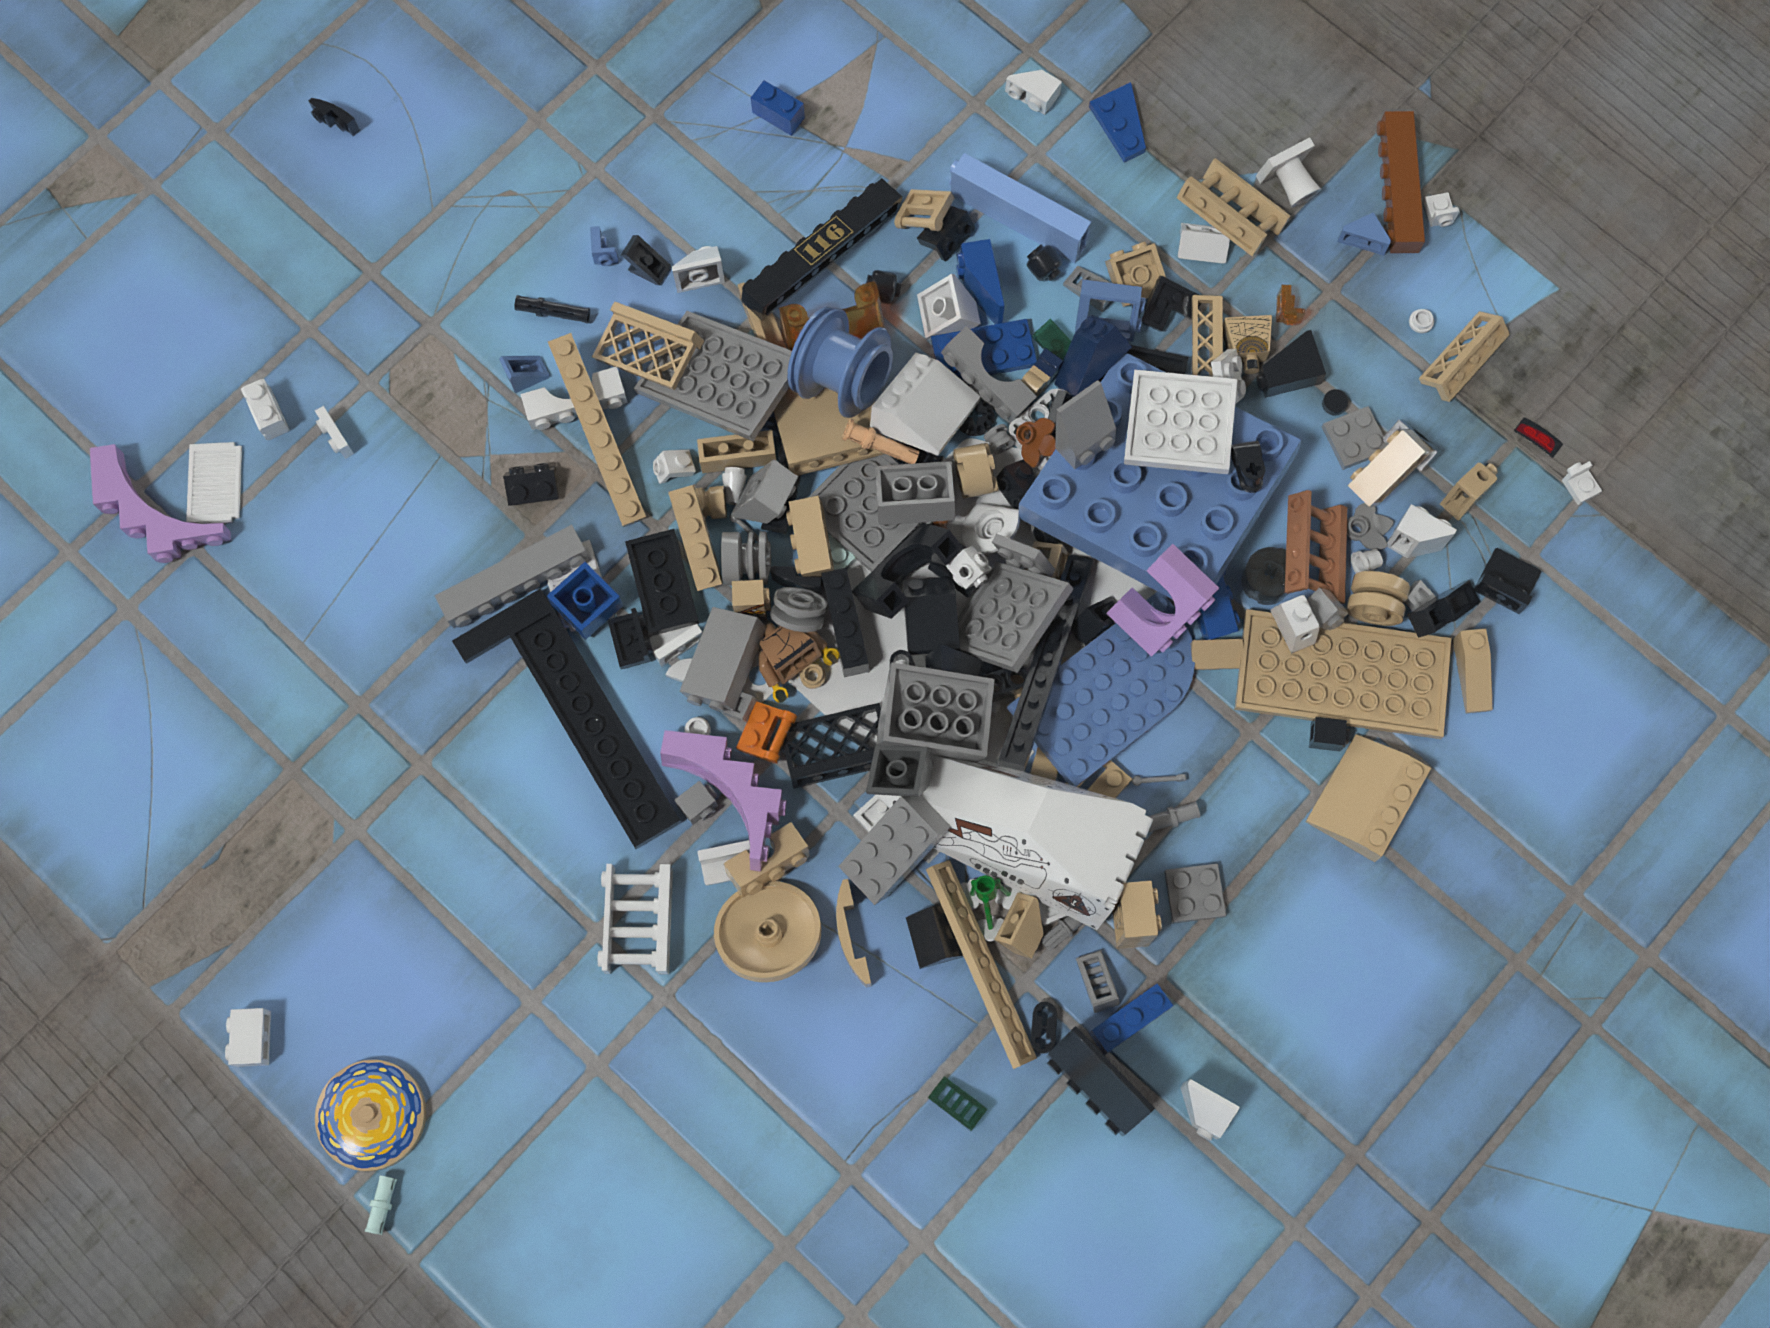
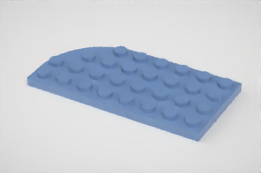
M1158 591L1146 600L1160 612L1175 614V607L1165 595ZM1115 623L1060 665L1035 743L1069 785L1077 787L1168 715L1182 701L1192 682L1195 662L1192 661L1190 643L1192 638L1188 627L1177 639L1173 636L1170 638L1173 643L1163 653L1158 650L1151 657ZM1020 697L1007 706V709L1013 716Z

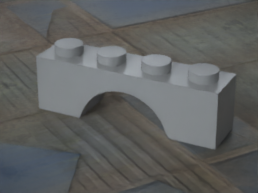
M966 326L945 346L941 354L950 366L955 367L961 373L965 382L972 384L979 391V395L983 400L990 402L996 408L1001 418L1011 423L1037 396L1020 379L1003 382L991 377L984 369L981 361V351L984 343Z

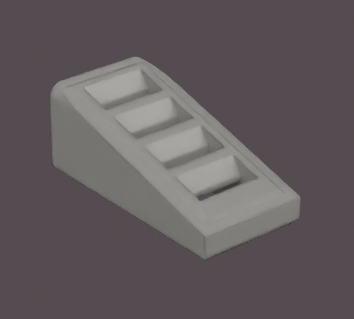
M1077 266L1065 280L1063 286L1080 297L1082 279L1077 285L1073 283L1078 275L1083 280L1111 282ZM1090 299L1089 304L1103 312L1111 301Z
M1102 951L1076 958L1094 1013L1118 1006L1119 997ZM1097 962L1100 963V966L1088 970L1085 969V966ZM1103 972L1104 976L1089 980L1090 976ZM1107 984V987L1093 991L1092 987ZM1110 994L1109 996H1106V997H1103V998H1100V999H1096V998H1098V997H1101V996Z

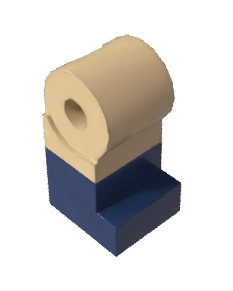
M1045 348L1040 354L1039 359L1023 376L1021 381L1038 397L1056 378L1063 360Z

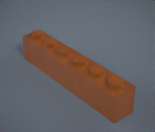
M1385 111L1381 121L1377 123V136L1381 137L1378 155L1382 157L1383 161L1380 167V177L1384 179L1382 200H1386L1384 222L1388 223L1386 233L1391 240L1389 245L1390 253H1419L1425 243L1414 111Z

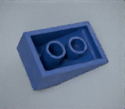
M990 239L962 243L960 253L957 254V278L962 279L963 286L994 324L1003 323L1005 305Z

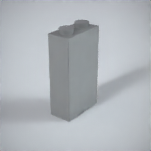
M712 607L680 692L687 697V702L696 706H701L702 703L707 704L711 709L723 712L724 709L735 710L758 651L759 643L766 630V626L757 617Z

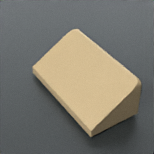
M1243 639L1194 640L1190 643L1192 661L1195 662L1194 670L1239 669Z

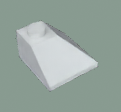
M717 246L701 247L672 266L677 293L725 283L722 262Z
M950 274L917 294L925 338L928 340L931 339V336L961 331L966 326L972 329L981 324L976 301L955 274Z
M1191 1079L1184 1082L1180 1089L1191 1124L1198 1129L1196 1133L1209 1141L1212 1138H1221L1240 1107Z

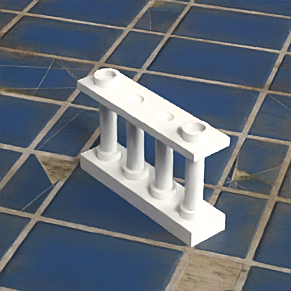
M606 864V871H602L601 885L605 887L603 951H598V967H602V971L605 974H611V964L651 965L656 967L658 974H669L673 868L670 864H660L659 872H655V874H615L614 866ZM614 885H655V888H659L658 898H654V901L614 900ZM613 911H653L654 914H658L657 924H653V927H613ZM612 938H652L653 941H657L656 951H652V954L611 953Z

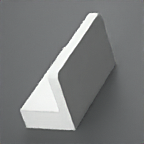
M1181 223L1178 258L1224 264L1227 259L1230 239L1213 226Z
M696 624L650 637L653 655L662 667L697 645L703 632Z
M749 840L697 851L706 886L731 881L726 874L724 863L744 850H747L750 854Z

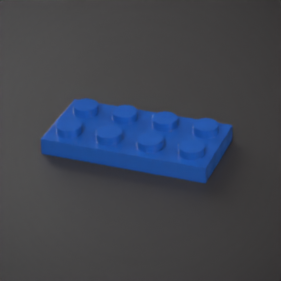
M1027 319L971 329L984 343L981 351V361L989 375L1032 368L1036 363L1037 359ZM960 331L931 336L934 358L963 381L961 373L955 367L950 366L941 354L945 346Z

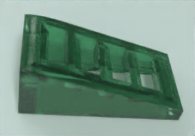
M945 1076L928 1096L929 1100L970 1132L988 1110ZM948 1086L951 1090L948 1092L945 1098L942 1101H940L938 1099V1096L942 1093L945 1087ZM957 1093L959 1095L958 1099L951 1108L948 1107L946 1104ZM966 1100L968 1104L960 1114L956 1113L955 1110L961 1102ZM973 1106L977 1110L967 1121L964 1117Z

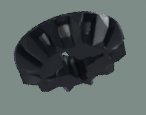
M983 399L974 408L978 415H982L978 417L977 425H975L972 417H967L959 428L963 433L970 436H980L992 428L995 414L992 405H989Z

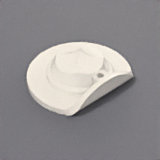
M984 503L977 504L969 512L962 526V538L967 547L973 546L977 552L982 554L998 551L992 543L996 533L1013 539L1020 524L1019 510Z

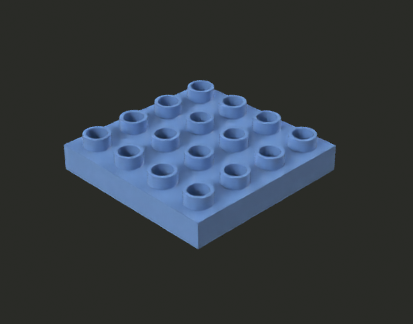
M1125 353L1108 370L1100 382L1116 426L1114 444L1108 450H1102L1097 453L1087 465H1081L1076 469L1055 449L1020 501L1019 517L1034 527L1172 599L1169 592L1147 572L1148 568L1174 544L1211 581L1217 584L1298 455L1301 439L1235 407L1231 445L1259 441L1266 471L1263 477V486L1255 493L1246 492L1241 488L1231 455L1228 474L1124 464L1134 370L1164 371Z

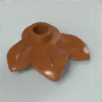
M1040 418L1036 422H1025L1016 431V438L1022 445L1021 455L1024 461L1034 468L1038 466L1041 455L1051 456L1055 451L1056 438L1051 433L1054 431L1056 424L1048 418Z

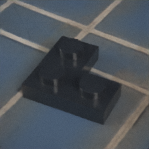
M1159 276L1145 304L1144 312L1140 315V318H1142L1141 323L1157 331H1162L1171 311L1192 320V296L1199 294L1164 276Z

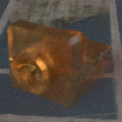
M1282 284L1277 293L1276 322H1283L1285 325L1300 324L1305 316V309L1294 308L1295 295H1291V285Z

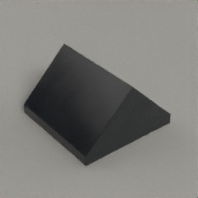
M941 905L931 906L906 917L919 969L963 958L962 951Z

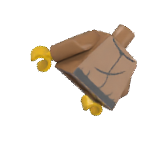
M770 623L766 625L763 635L765 638L759 643L762 648L759 654V670L768 687H772L774 690L773 698L777 703H779L776 698L778 691L785 692L788 699L787 690L780 687L779 682L785 684L821 657V652L824 654L823 662L828 666H832L833 663L827 658V654H833L836 659L839 658V652L834 648H828V643L817 631L798 632L782 626L777 628L774 624Z

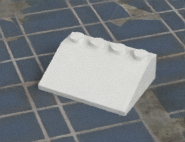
M915 353L872 405L870 427L874 428L876 433L939 455L980 402L981 396L940 361Z

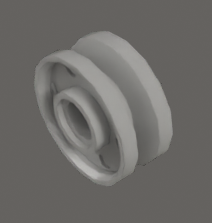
M784 587L775 592L773 599L775 605L771 609L770 616L776 624L798 632H814L822 628L824 623L823 614L826 612L828 605L824 597L814 591L798 587Z

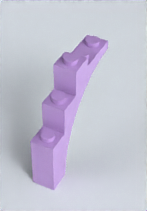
M115 444L90 448L93 505L105 514H115L119 511L120 529L131 538H143L146 536L147 553L155 561L169 563L173 559L181 558V548L192 550L200 545L219 546L223 542L231 541L230 530L223 523L198 524L183 522L165 516L148 506L134 489L127 473L124 453Z
M665 730L660 752L662 766L684 770L701 777L717 787L732 802L741 815L748 832L750 870L761 871L762 862H767L769 846H765L766 838H771L772 825H779L780 816H785L787 800H782V790L758 787L759 774H755L754 763L731 761L732 748L727 747V737Z

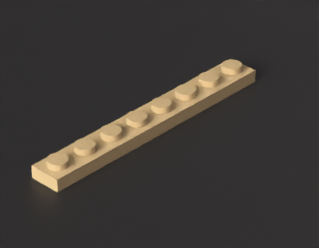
M569 333L548 341L622 526L626 527L646 519L572 334Z
M950 860L927 868L926 872L1012 1068L1015 1069L1037 1059Z

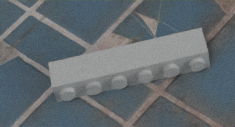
M570 525L435 595V598L448 623L453 628L464 627L471 622L472 618L491 613L494 607L499 604H507L514 601L517 595L524 591L530 592L537 589L540 583L547 579L554 580L560 577L564 570L570 567L577 568L590 557L574 527Z

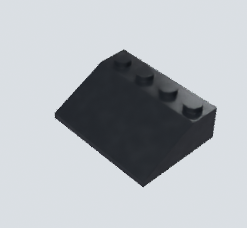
M1076 1026L1046 1055L1049 1059L1047 1065L1057 1075L1062 1073L1068 1079L1066 1085L1076 1095L1081 1093L1088 1100L1085 1103L1086 1106L1095 1115L1100 1113L1107 1120L1104 1124L1115 1136L1118 1133L1121 1136H1125L1155 1109Z

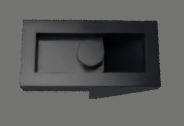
M639 235L632 236L621 254L631 264L628 268L631 273L655 285L661 284L671 268V265Z

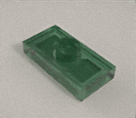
M1050 318L1031 337L1043 350L1045 348L1064 361L1071 340Z

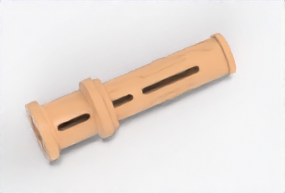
M853 419L848 421L842 436L844 441H853L862 445L863 449L872 448L908 464H915L920 452L877 434L876 430L872 427L866 428L854 423Z

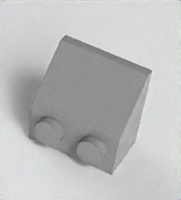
M773 459L749 478L731 515L735 518L766 524L774 518L779 519L786 510L784 505L786 500L796 490L794 484L798 476Z

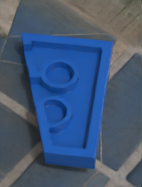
M1131 82L1090 101L1089 108L1124 163L1145 153L1146 146Z

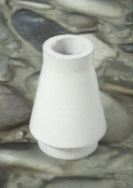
M738 467L725 468V472L722 474L725 504H737L747 478L745 469Z

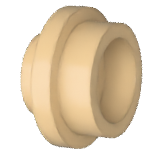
M811 663L800 672V680L807 688L816 689L825 682L826 673L819 664ZM816 673L818 677L816 680H810L808 678L809 674Z

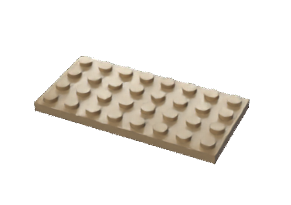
M1246 609L1242 634L1243 648L1239 664L1234 710L1313 721L1315 717L1347 720V726L1435 739H1442L1444 737L1451 638L1433 635L1418 638L1417 634L1412 632L1342 623L1336 629L1326 630L1319 628L1314 645L1291 654L1272 613Z

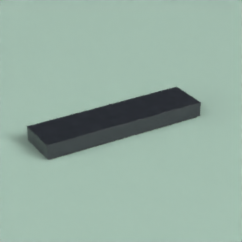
M540 588L455 638L452 642L467 664L509 639L508 631L552 606Z

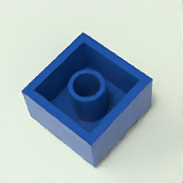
M586 562L581 564L547 595L551 605L585 640L623 607L620 596Z

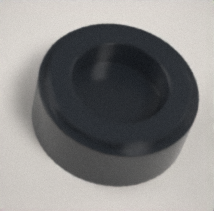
M1338 389L1328 391L1322 400L1324 411L1333 416L1342 414L1348 406L1347 395Z

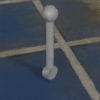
M730 515V520L739 524L747 533L754 532L742 520ZM754 532V538L759 543V536Z
M1185 774L1149 778L1134 776L1132 783L1135 786H1139L1141 783L1182 782L1186 781L1187 778Z

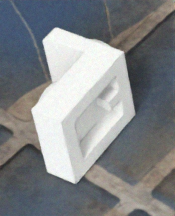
M1449 193L1427 196L1423 200L1430 227L1438 225L1440 227L1449 226L1454 223L1460 212L1458 207L1453 208Z
M1590 461L1583 465L1578 462L1568 468V474L1562 480L1577 505L1590 500L1602 492L1589 472V469L1593 466Z

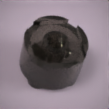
M1267 547L1256 551L1250 556L1241 576L1243 591L1250 599L1252 598L1262 605H1273L1281 602L1288 595L1285 593L1286 550L1283 548Z

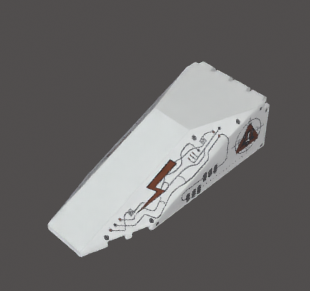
M931 755L934 765L930 786L923 792L922 797L952 827L933 848L994 879L998 878L1002 883L1013 889L1036 897L1039 902L1098 930L1113 911L1114 904H1117L1124 888L1122 883H1126L1134 865V862L1131 860L1137 859L1144 843L1142 838H1146L1152 825L1153 819L1145 815L1146 810L1130 802L1027 772L998 766V764L986 760L974 762ZM876 795L889 808L901 797Z

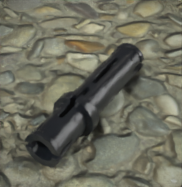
M517 295L515 299L514 309L516 311L535 313L538 317L546 315L588 323L590 318V308L545 301V298L542 297L534 299Z

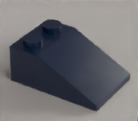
M1092 315L1081 323L1080 328L1075 332L1054 385L1075 397L1099 380L1132 346L1115 325Z

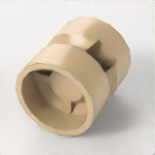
M724 485L709 487L708 491H705L703 488H696L705 519L707 516H710L712 519L727 518Z

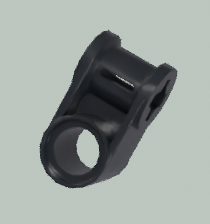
M1259 441L1231 445V458L1236 468L1241 488L1249 493L1258 492L1263 486V477L1266 471Z

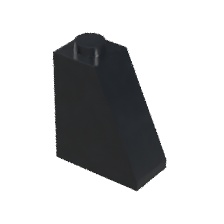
M1312 331L1304 332L1261 366L1258 376H1256V383L1258 389L1263 391L1265 398L1322 384L1326 371Z

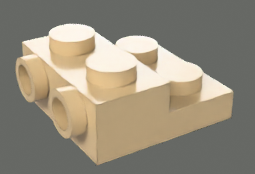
M1145 241L1132 246L1133 251L1125 254L1124 250L1109 254L1111 259L1105 261L1111 282L1142 287L1141 297L1145 299L1149 298L1158 277H1166L1155 243L1147 246ZM1122 303L1123 307L1130 305V303Z

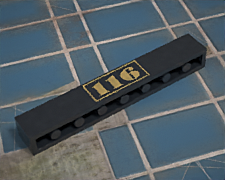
M883 178L875 184H869L860 196H854L841 211L836 210L827 222L817 225L812 234L806 238L802 237L789 252H783L774 264L765 266L760 275L755 279H749L742 287L741 302L759 319H765L896 214L901 206L902 195Z

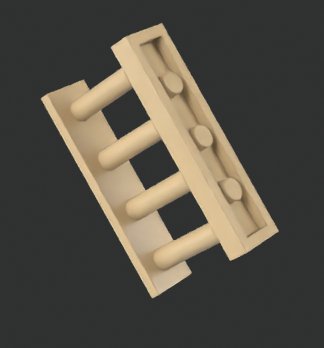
M1216 158L1213 159L1203 177L1205 180L1200 183L1192 176L1189 177L1177 196L1178 200L1251 256L1258 252L1267 237L1265 232L1270 229L1276 235H1279L1291 217ZM1214 186L1219 191H1221L1223 195L1218 197L1213 192H1211L1209 188ZM1232 200L1242 209L1237 212L1227 203ZM1249 215H1252L1254 218L1260 221L1261 224L1255 226L1246 218Z

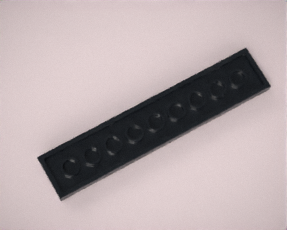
M553 607L546 609L508 631L507 633L634 848L641 847L681 823Z

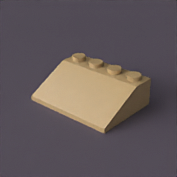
M1355 734L1305 822L1371 861L1376 862L1383 856L1431 768L1408 754Z

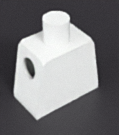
M1304 595L1281 603L1270 610L1291 654L1315 644L1320 627Z

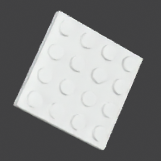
M1134 370L1124 464L1228 474L1237 379Z

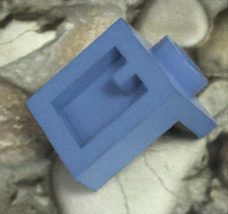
M600 226L590 227L591 251L594 264L608 266L612 263H618L617 250L615 247L608 248L607 237L602 235Z

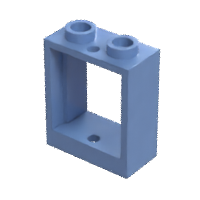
M1082 279L1075 332L1080 328L1081 323L1085 319L1091 317L1088 316L1090 299L1132 304L1129 321L1108 318L1100 319L1115 325L1127 341L1133 342L1135 332L1140 333L1142 318L1138 317V313H1143L1145 298L1141 297L1142 287Z

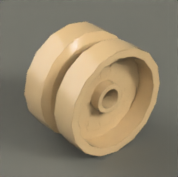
M1362 571L1356 573L1351 585L1353 594L1349 597L1346 608L1348 614L1359 621L1373 625L1395 626L1401 624L1406 610L1403 603L1407 601L1410 591L1409 583L1398 576L1384 572Z

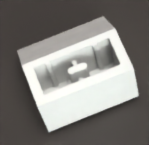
M1411 504L1387 541V547L1406 558L1442 551L1457 530L1448 521L1437 519L1430 515L1426 509L1420 506L1415 507Z

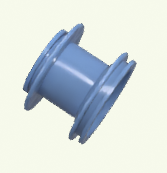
M827 306L819 309L804 325L791 352L787 375L790 389L798 393L803 399H810L818 395L824 388L838 393V408L843 417L852 418L858 415L877 400L888 380L893 362V351L888 331L883 327H878L867 333L863 339L849 334V321L845 311Z

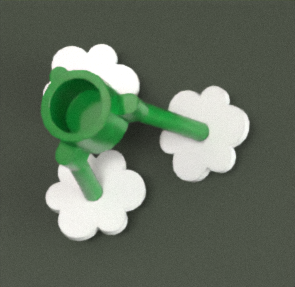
M983 875L976 880L971 879L968 883L963 882L960 885L971 909H976L979 904H984L986 919H981L977 923L985 940L994 941L1004 920L1001 918L996 919L991 915L990 901L996 897L995 902L1009 910L1017 893L1021 892L1004 883L1001 884L998 878L994 880L990 876Z

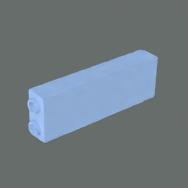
M966 153L962 155L960 160L956 159L950 168V173L952 174L949 185H951V192L954 198L1040 245L1052 246L1058 255L1073 263L1077 261L1087 245L1091 221Z

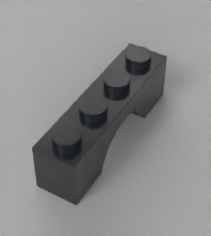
M847 568L821 573L822 584L834 628L843 676L849 677L869 672V663Z

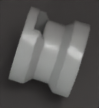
M1005 424L991 428L984 435L985 441L991 444V451L994 455L1005 452L1015 443L1013 437L1007 434L1008 429Z

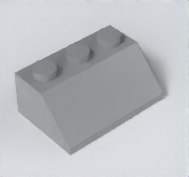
M951 461L875 466L879 525L955 520Z

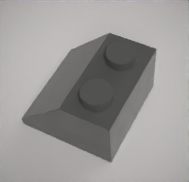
M876 744L866 793L920 797L930 786L934 765L928 747Z

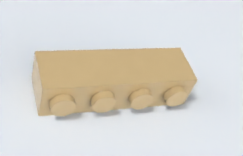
M695 484L669 491V497L697 591L721 585L723 583L722 575Z

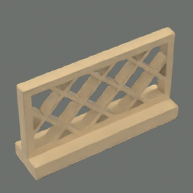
M614 301L610 309L614 314L592 357L597 361L613 367L617 366L618 369L675 390L695 349L700 350L704 340L693 330ZM618 322L624 324L626 332L615 336L614 330ZM643 331L646 339L635 344L633 335ZM629 338L631 346L620 351L617 342ZM664 339L666 347L655 351L653 342ZM613 344L615 353L608 357L602 356L605 348ZM648 345L651 354L639 358L637 350ZM681 346L686 347L683 356L675 359L673 350ZM633 352L635 361L625 365L622 357ZM669 353L671 361L660 366L657 357ZM653 360L655 369L644 372L642 364ZM673 367L675 373L671 381L664 380L662 372Z

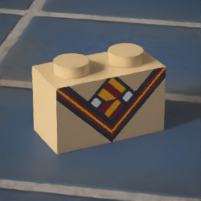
M763 580L732 581L734 612L754 616L759 620H767L766 611H771V597L769 588H764Z

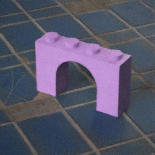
M1174 544L1148 568L1147 572L1169 592L1175 603V614L1158 611L1133 587L1106 613L1151 657L1158 650L1163 653L1173 643L1170 638L1173 636L1177 639L1187 629L1184 624L1187 622L1191 625L1201 615L1198 611L1199 608L1205 611L1216 600L1212 595L1219 589Z

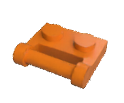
M756 701L736 749L777 764L780 758L778 754L792 723H795L798 716L790 711L781 710ZM780 719L782 721L768 751L766 750V747L776 727V724Z

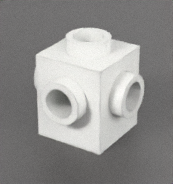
M973 546L963 549L946 565L953 574L954 581L965 589L972 586L976 588L981 586L988 579L986 574L992 570L986 556L981 552H977Z

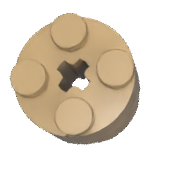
M988 443L953 449L955 469L961 484L959 487L963 499L998 491L997 480L993 474V470H995L992 454H990Z

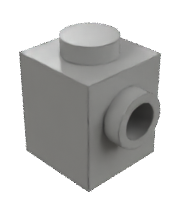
M1319 587L1307 599L1320 628L1326 630L1336 629L1343 623V618L1348 614V611L1329 590Z
M698 781L677 797L675 802L691 824L694 825L701 818L706 820L715 813L716 810L714 808L717 807L715 798L717 794L709 784L703 786Z

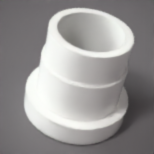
M1377 549L1365 552L1357 551L1351 555V565L1355 573L1372 571L1383 564L1382 556Z

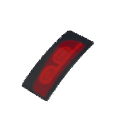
M1525 417L1514 429L1515 433L1535 444L1551 458L1556 455L1563 445L1560 440L1547 430Z

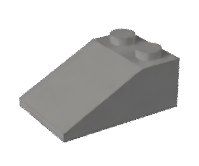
M1098 380L1056 410L1055 449L1074 469L1081 465H1087L1097 453L1102 450H1108L1114 444L1116 426L1102 384Z

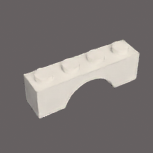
M617 366L593 373L591 383L602 410L607 408L617 409L623 404L628 403ZM545 387L521 394L527 419L532 430H544L552 424L559 422L568 423L578 417L571 399L555 397Z

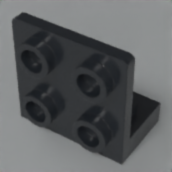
M1495 548L1474 590L1486 598L1520 614L1532 599L1530 594L1541 574V570L1499 548Z

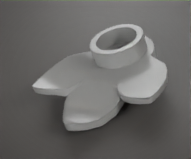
M1363 503L1356 508L1354 516L1347 520V537L1353 541H1360L1364 547L1370 550L1385 549L1388 545L1383 535L1389 531L1394 522L1388 517L1375 514V506L1369 507L1366 503ZM1353 526L1359 527L1360 532H1359V533L1354 532L1353 529H1352V527H1353Z

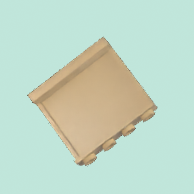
M789 387L773 411L785 451L788 469L798 476L884 455V453L872 448L863 449L862 445L853 441L842 440L844 430L850 419H853L854 423L866 428L870 427L872 405L852 418H845L840 414L838 408V393L824 388L815 397L803 399Z

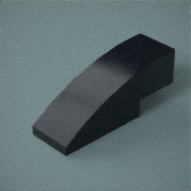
M1467 580L1409 613L1408 617L1418 638L1435 633L1447 623L1456 621L1479 604L1480 601L1470 580Z

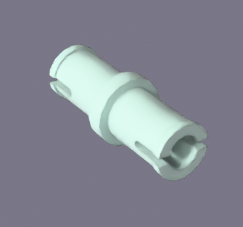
M379 1176L374 1200L370 1201L369 1206L372 1208L365 1232L383 1235L388 1210L392 1209L390 1202L397 1179Z

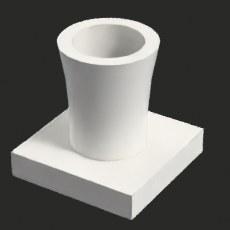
M1309 137L1269 158L1256 175L1260 184L1277 175L1288 196L1291 208L1306 202L1321 191V188L1302 164L1303 159L1315 146L1311 138Z

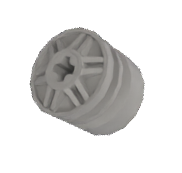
M766 531L759 532V543H755L754 532H749L747 543H742L740 532L722 533L721 565L723 585H732V581H742L743 574H748L749 580H755L756 573H759L760 580H763L764 585L768 584V576L771 570V546Z

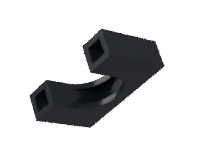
M921 523L852 590V593L866 610L892 619L909 602L908 598L898 587L909 573L921 565L930 562L946 566L964 548L949 529Z

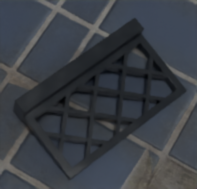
M872 704L792 723L788 732L798 731L803 734L797 745L788 741L787 737L783 743L793 789L870 771L875 748L867 743L873 734L877 735L878 733L877 728L881 713L880 704ZM876 712L878 719L873 727L861 721L865 714ZM848 719L853 722L847 733L836 727L840 720ZM817 725H823L828 728L822 739L811 733ZM858 725L869 731L863 742L851 736ZM832 731L844 737L838 747L826 742ZM807 737L819 743L813 753L801 748ZM848 740L859 745L855 753L848 754L842 751ZM822 746L834 751L830 759L822 760L816 756ZM797 752L809 758L805 765L793 767L792 759Z

